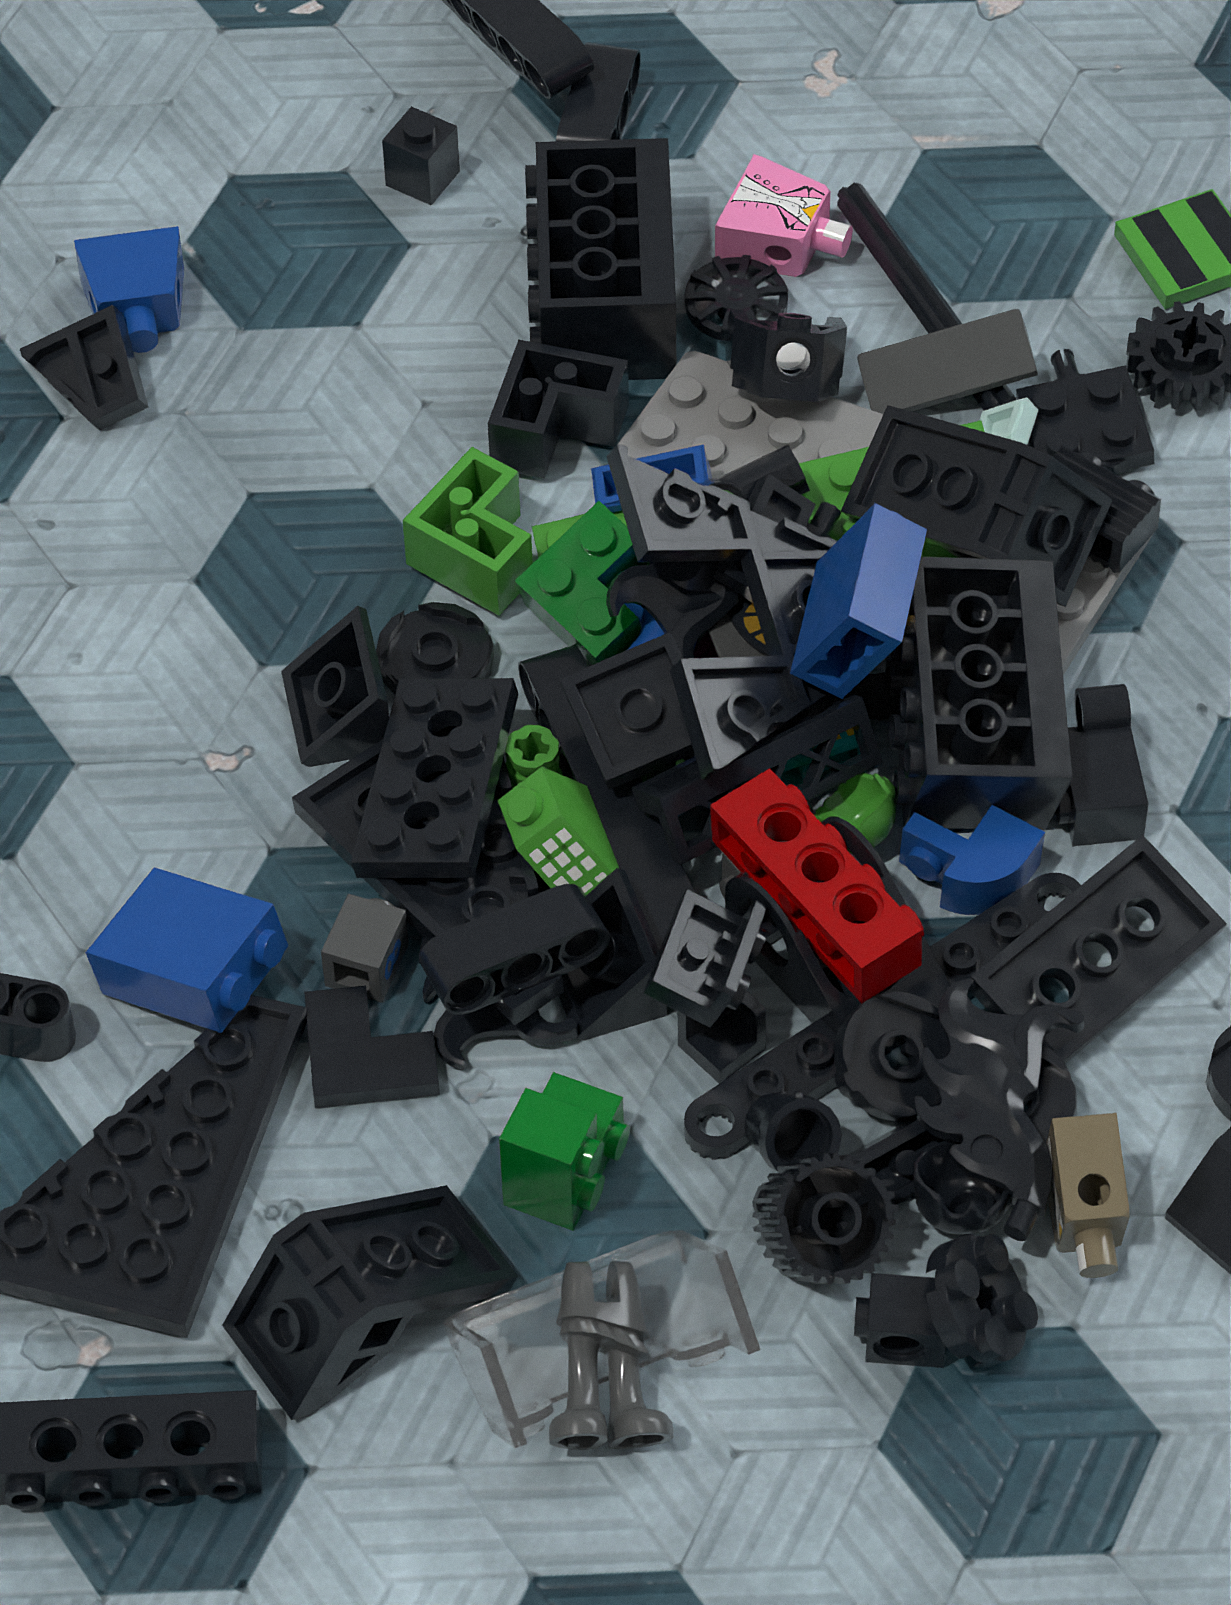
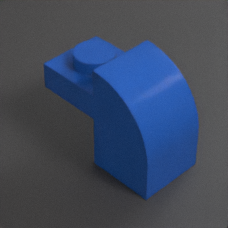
M991 805L969 839L914 812L902 829L899 862L907 866L917 877L942 884L940 908L958 914L979 915L1029 882L1040 866L1045 832L994 805Z

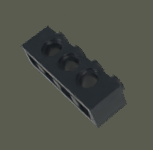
M256 1390L0 1402V1505L28 1510L38 1508L44 1503L74 1501L83 1506H100L114 1499L141 1498L151 1503H166L175 1500L178 1496L208 1495L219 1500H231L239 1498L245 1493L262 1492V1421ZM191 1445L206 1447L205 1450L197 1455L185 1456L179 1454L181 1450ZM134 1448L139 1450L136 1455L127 1459L113 1457L115 1453L122 1449ZM67 1451L73 1453L69 1458L61 1462L46 1461L49 1456L57 1452Z

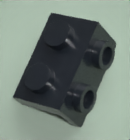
M687 889L676 905L643 994L710 1028L726 1007L735 1011L743 1000L751 982V977L743 973L747 963L751 965L755 961L768 934L767 930L760 927L767 905L755 900L742 917Z

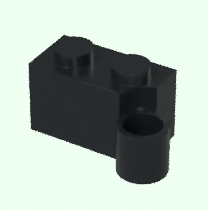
M1125 684L1077 688L1074 697L1077 727H1068L1072 780L1055 811L1058 824L1067 823L1072 847L1137 840L1145 833L1149 804L1131 730V708L1127 687Z

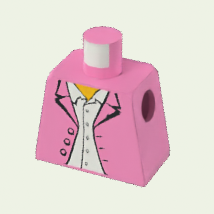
M754 154L715 225V257L720 256L723 259L751 255V259L760 261L768 266L772 264L777 269L778 274L797 277L804 274L816 250L843 258L851 243L853 227L830 220L831 191L826 185Z

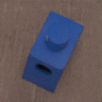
M178 226L74 240L80 281L92 314L111 305L122 312L133 352L144 353L154 349L159 341L158 333L174 331L180 326L184 263Z

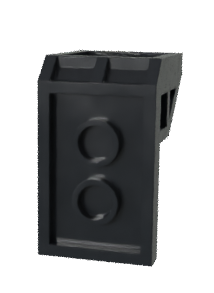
M887 405L841 512L851 519L858 521L876 503L926 528L925 542L941 546L957 558L1053 561L1056 603L1066 607L1112 503V499L1052 456L1022 442Z
M445 1185L302 1213L272 1236L222 1326L289 1418L295 1420L314 1414L390 1353L413 1315L507 1295L518 1275L450 1188Z

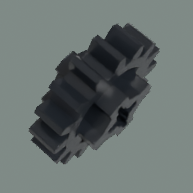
M1177 301L1174 302L1173 312L1166 313L1157 306L1152 310L1151 321L1139 317L1136 321L1135 332L1129 333L1126 351V367L1128 373H1135V388L1141 389L1150 386V400L1153 402L1158 401L1163 396L1170 397L1172 409H1178L1182 400L1190 401L1195 410H1201L1202 399L1209 398L1216 405L1222 404L1224 391L1231 393V323L1223 324L1225 311L1220 309L1211 316L1204 314V303L1200 302L1194 306L1193 311H1185L1182 303Z

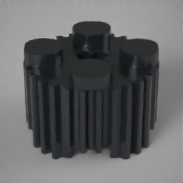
M839 1153L804 1154L802 1157L789 1159V1164H780L777 1166L778 1173H770L767 1176L769 1182H764L758 1186L752 1201L755 1211L752 1217L759 1220V1224L754 1226L753 1230L754 1232L761 1233V1238L757 1240V1244L766 1246L767 1249L763 1253L764 1257L774 1258L772 1264L774 1268H777L781 1274L801 1282L848 1284L850 1280L863 1279V1273H873L875 1271L874 1264L881 1262L878 1255L879 1252H887L889 1249L885 1241L886 1239H893L894 1234L889 1231V1226L896 1224V1220L893 1219V1213L899 1210L898 1205L891 1204V1199L895 1196L894 1191H887L885 1189L889 1181L875 1177L876 1170L864 1168V1161L852 1160V1156L839 1155ZM821 1208H830L832 1211L833 1220L825 1223L829 1230L828 1232L826 1229H821L818 1223V1214Z

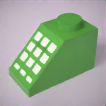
M541 766L498 800L516 850L550 888L563 884H576L587 895L610 873L619 868L586 785Z

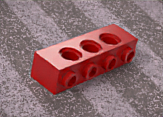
M769 768L710 805L712 841L740 872H747L749 878L761 885L773 897L789 919L793 928L803 932L811 949L861 1003H864L922 965V937L924 936V929L916 913L905 904L899 906L885 891V886L878 873L868 864L861 865L847 851L846 843L838 830L831 824L823 825L814 816L804 795L795 785L789 784L786 786ZM822 880V881H827V882H820V883H819V882H814V881ZM864 921L865 923L856 924L851 922Z

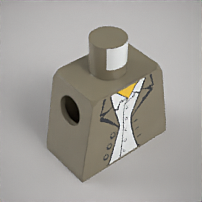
M1117 1113L1052 1118L1046 1145L1052 1163L1051 1193L1048 1206L1056 1249L1062 1253L1076 1252L1079 1273L1082 1277L1100 1278L1112 1275L1118 1271L1115 1248L1122 1245L1130 1218Z

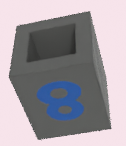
M348 894L321 950L325 986L335 989L366 985L367 998L382 1003L409 945L406 910L397 908L392 903L383 899H366Z

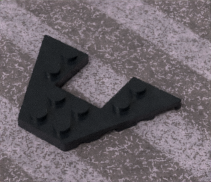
M616 445L607 455V460L637 562L740 560L769 656L680 659L670 669L702 780H708L829 694V692L790 674L816 563L837 541L829 537L816 536L805 526L785 517L777 523L751 511L749 501L713 485H699L687 473L676 468L668 474L628 456L627 446Z

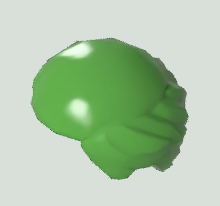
M863 772L847 780L846 783H841L832 796L824 799L823 807H818L815 810L814 816L820 822L830 816L846 820L858 829L875 848L887 838L895 823V787L885 776H880L876 772L873 775Z

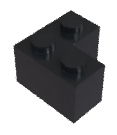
M518 339L488 421L489 456L513 468L520 474L545 478L560 436L615 447L629 406L628 360Z

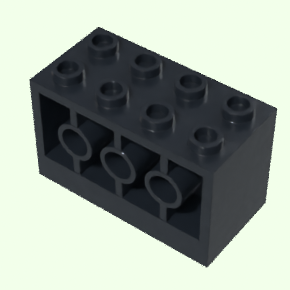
M668 138L535 142L536 165H525L526 199L537 198V203H527L526 226L527 239H538V244H528L527 269L528 281H539V285H529L528 313L529 323H540V326L530 327V342L628 360V380L666 379L676 366V289Z
M921 557L902 643L891 652V660H887L884 671L886 696H894L895 714H891L889 718L888 744L890 750H898L899 768H895L893 772L892 784L896 791L894 801L896 805H902L903 827L914 812L945 828L975 829L991 805H994L1040 830H1046L1072 780L1053 561Z

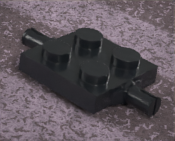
M1063 349V362L1060 350H1057L1050 358L1057 376L1056 380L1016 389L1017 400L1027 397L1038 409L1029 438L1030 447L1052 457L1054 453H1058L1061 446H1065L1080 455L1089 453L1100 459L1106 469L1116 475L1126 470L1155 464L1154 448L1126 365L1080 374L1074 360L1073 351Z

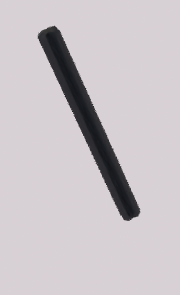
M854 182L849 187H842L837 193L839 197L837 206L926 331L933 333L962 324L864 186ZM1007 385L972 394L983 411L1016 401V397Z

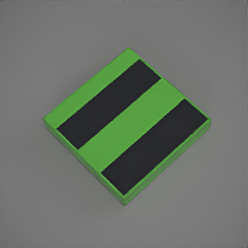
M1213 189L1115 222L1114 236L1164 309L1173 307L1174 302L1177 301L1185 303L1231 287V214Z

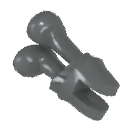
M588 1261L566 1263L556 1324L561 1327L559 1333L562 1337L561 1339L567 1341L568 1396L565 1412L552 1419L549 1425V1443L552 1446L572 1450H588L598 1448L608 1441L610 1449H632L662 1444L673 1439V1425L670 1418L664 1412L647 1409L643 1401L639 1362L651 1360L652 1357L643 1341L650 1338V1334L644 1321L640 1288L632 1262H610L606 1278L607 1302H594L593 1277ZM598 1352L606 1354L608 1357L610 1393L608 1428L605 1415L600 1409L597 1370Z

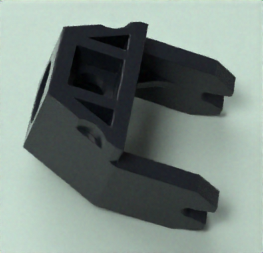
M730 309L727 321L728 338H726L725 353L726 361L730 369H733L732 387L746 390L748 393L761 398L820 402L828 399V396L838 395L840 378L843 375L847 326L842 318L827 317L825 325L812 324L811 316L797 313H779L777 321L753 320L748 318L745 310ZM795 342L805 347L806 354L804 360L798 366L785 368L777 364L776 357L782 346Z

